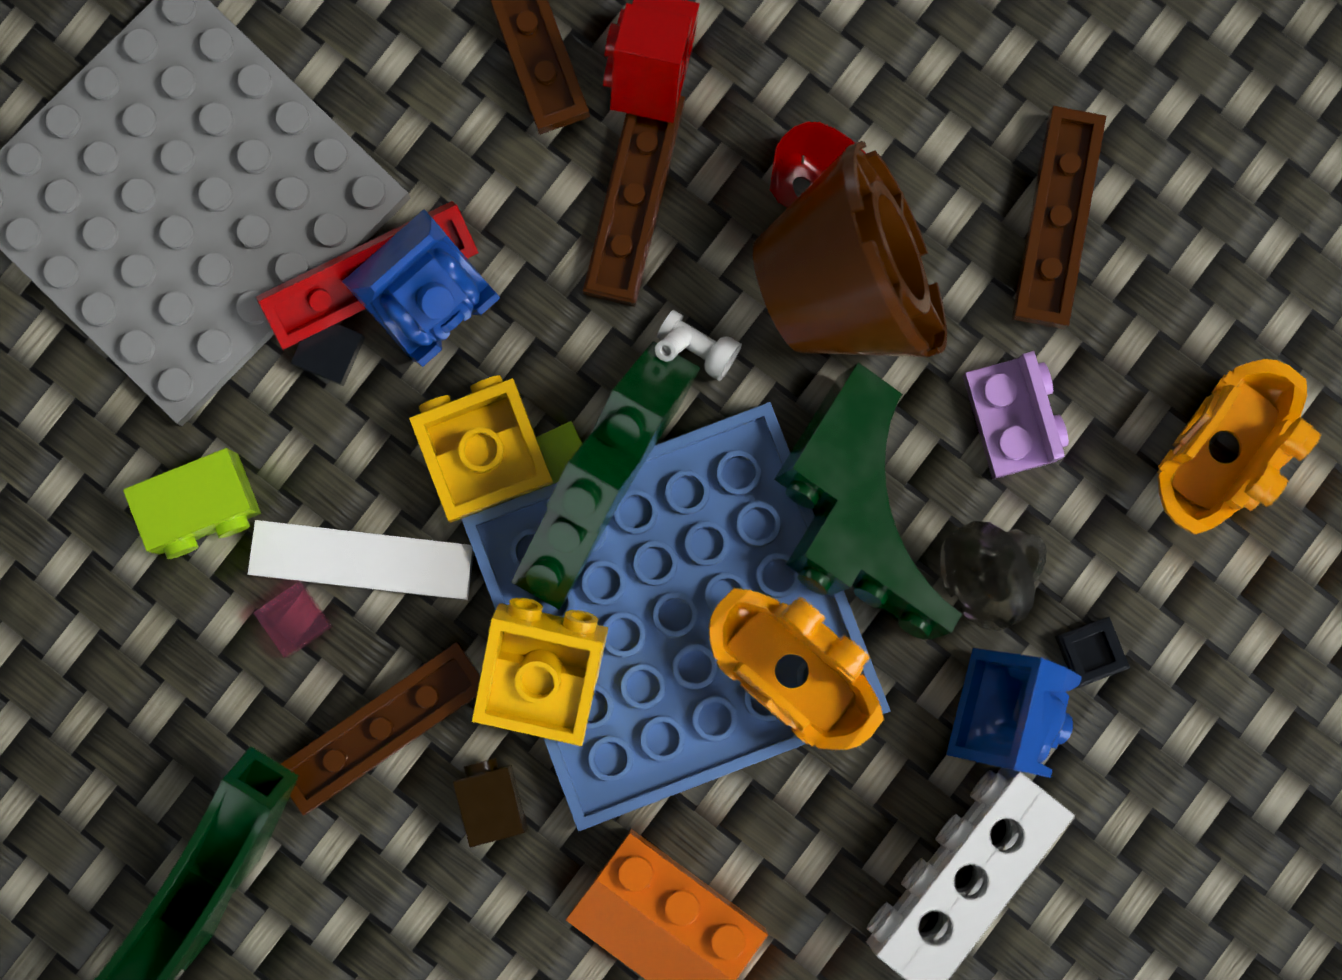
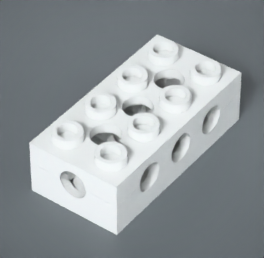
M1001 768L995 774L989 770L970 793V797L975 802L963 818L957 814L953 815L937 835L935 840L941 846L928 863L920 858L908 871L901 882V885L907 890L896 904L891 906L886 902L869 922L867 930L872 934L866 941L876 956L906 980H948L1074 818V814L1021 772ZM1004 819L1006 823L1005 836L1000 842L992 844L990 840L991 828L998 820ZM971 864V880L964 887L955 888L954 878L957 871L961 867ZM938 910L936 925L929 931L919 932L918 925L922 916L929 911Z

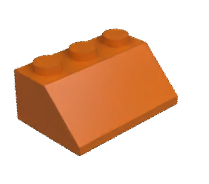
M630 829L566 918L567 922L645 980H737L768 936L766 928L633 829Z

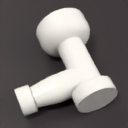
M672 310L657 334V338L661 340L655 347L657 357L662 361L668 362L686 348L705 360L704 367L708 375L721 381L735 361L742 344L731 337H722L715 341L683 322V315Z

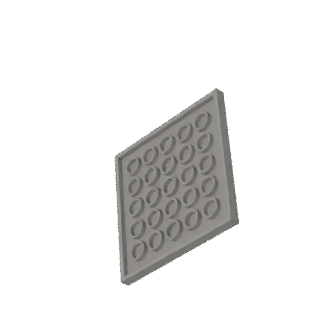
M153 0L0 149V250L176 424L183 426L274 335L255 297L365 244L411 197L399 183L209 0Z

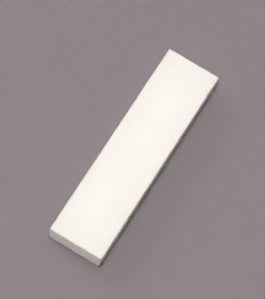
M255 520L248 575L468 600L474 551L472 546L468 544Z

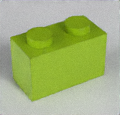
M228 448L123 489L146 551L159 555L165 553L167 559L180 557L198 549L199 546L196 540L217 532L218 538H225L240 533L250 527L248 519L261 514L238 453Z

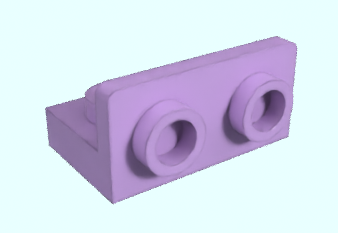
M1034 351L1024 353L1017 359L966 372L963 375L992 479L1055 463L1065 457L1063 447L1069 444L1066 426L1061 415L1053 416L1047 396L1053 393L1051 375L1045 362H1037Z

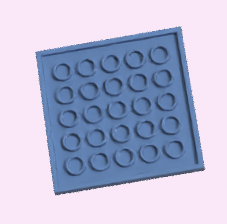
M771 402L655 445L601 535L567 600L559 610L511 583L548 509L546 505L557 483L462 519L495 610L499 603L509 605V601L512 598H528L539 602L543 606L542 613L564 617L565 612L568 610L586 611L598 618L597 625L609 627L583 745L578 746L543 738L578 832L806 744L791 731L792 727L790 725L785 726L740 686L741 682L738 680L734 681L727 676L716 663L717 659L713 656L709 639L710 617L717 604L733 588L756 591L778 600L780 604L785 603L788 605L800 596L825 617L823 623L839 638L843 635L847 636L868 654L844 590L831 596L828 594H817L802 585L797 578L799 574L786 565L815 515L812 509L802 507L791 500L786 494L787 488L774 480L790 455V451ZM789 654L783 656L777 662L775 675L783 686L796 688L806 681L808 667L801 657ZM869 659L864 664V669L860 675L863 674L868 680L880 702L882 713L885 714L891 710L871 659Z

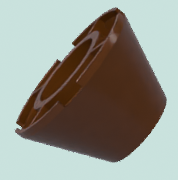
M857 142L848 146L755 240L753 244V264L763 300L783 339L794 351L799 353L907 357L935 356L942 353L946 348L947 325L939 285L937 282L928 285L921 256L929 254L908 202L884 160L876 150L867 154L863 153L860 149L866 147L865 142Z

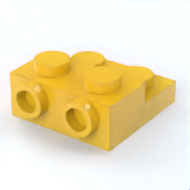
M500 375L486 378L470 386L472 394L451 401L450 395L431 399L419 406L421 414L409 418L447 520L450 523L553 483L513 378L504 382Z
M512 598L509 601V605L499 603L491 619L472 722L582 746L609 627L597 625L598 618L586 611L568 610L565 612L564 617L542 613L543 606L539 602L528 598Z

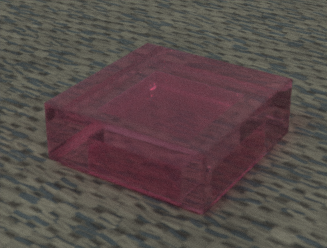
M298 581L253 612L284 658H289L333 627L301 581Z

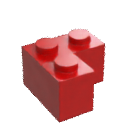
M633 0L632 4L626 3L625 9L620 11L617 24L611 23L605 45L604 56L608 57L604 72L603 86L612 88L610 110L674 124L696 36L700 3L687 0Z

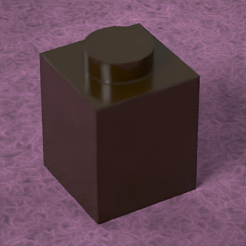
M494 758L464 766L466 777L453 781L469 847L525 833L528 830L512 765L499 768L497 759Z

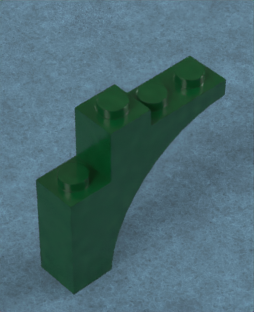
M654 341L614 387L591 434L568 461L546 505L548 509L511 583L558 610L567 600L613 514L659 438L678 412L700 370V367L679 355L668 362L660 360L655 353L657 343Z
M858 362L838 376L774 479L787 488V496L795 503L808 509L815 508L818 510L786 565L799 574L797 578L802 585L817 594H828L831 596L851 586L855 587L854 594L861 601L875 608L883 607L900 619L898 621L899 626L908 634L919 639L931 640L952 633L962 614L947 603L917 569L905 549L890 509L885 474L886 443L890 423L902 393Z
M250 746L223 777L201 822L175 866L140 919L94 980H174L181 970L186 971L214 935L232 894L260 861L299 775Z

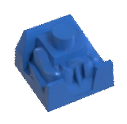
M425 209L342 281L408 357L421 367L425 366L442 350V341L448 338L451 334L450 331L457 328L461 321L468 320L472 315H482L500 299L498 294Z
M973 648L946 755L1051 778L1052 769L1041 763L1047 759L1051 748H1057V745L1065 743L1072 733L1073 720L1071 715L1066 712L1069 695L1066 691L1077 687L1081 682L1082 676L1042 657Z

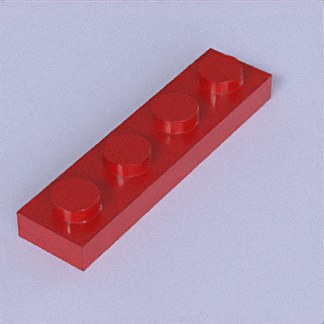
M451 201L428 212L467 259L479 253L457 204ZM406 224L256 296L255 298L281 348L286 349L366 309L342 281Z

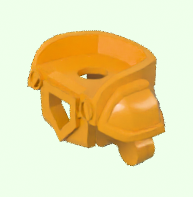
M1261 359L1237 366L1232 371L1230 370L1227 375L1224 374L1211 392L1213 394L1205 398L1172 444L1175 448L1173 450L1170 449L1158 466L1157 478L1160 500L1165 513L1175 524L1196 535L1217 527L1243 507L1249 511L1254 510L1260 503L1268 507L1283 492L1288 479L1280 474L1279 470L1281 467L1286 465L1293 457L1298 461L1303 460L1321 437V433L1300 417L1307 398V381L1290 365L1278 360ZM1217 432H1228L1235 436L1239 443V454L1231 463H1220L1210 454L1209 442Z
M733 588L717 604L709 622V639L718 667L734 681L738 680L741 682L740 686L785 726L790 725L792 727L791 731L806 744L815 745L819 749L848 750L860 746L868 740L884 720L881 705L866 677L863 674L860 675L864 669V664L870 659L869 655L847 636L843 635L839 638L823 623L825 617L800 596L788 605L785 603L780 604L778 600L756 591ZM785 655H797L807 664V679L799 687H785L776 678V664Z

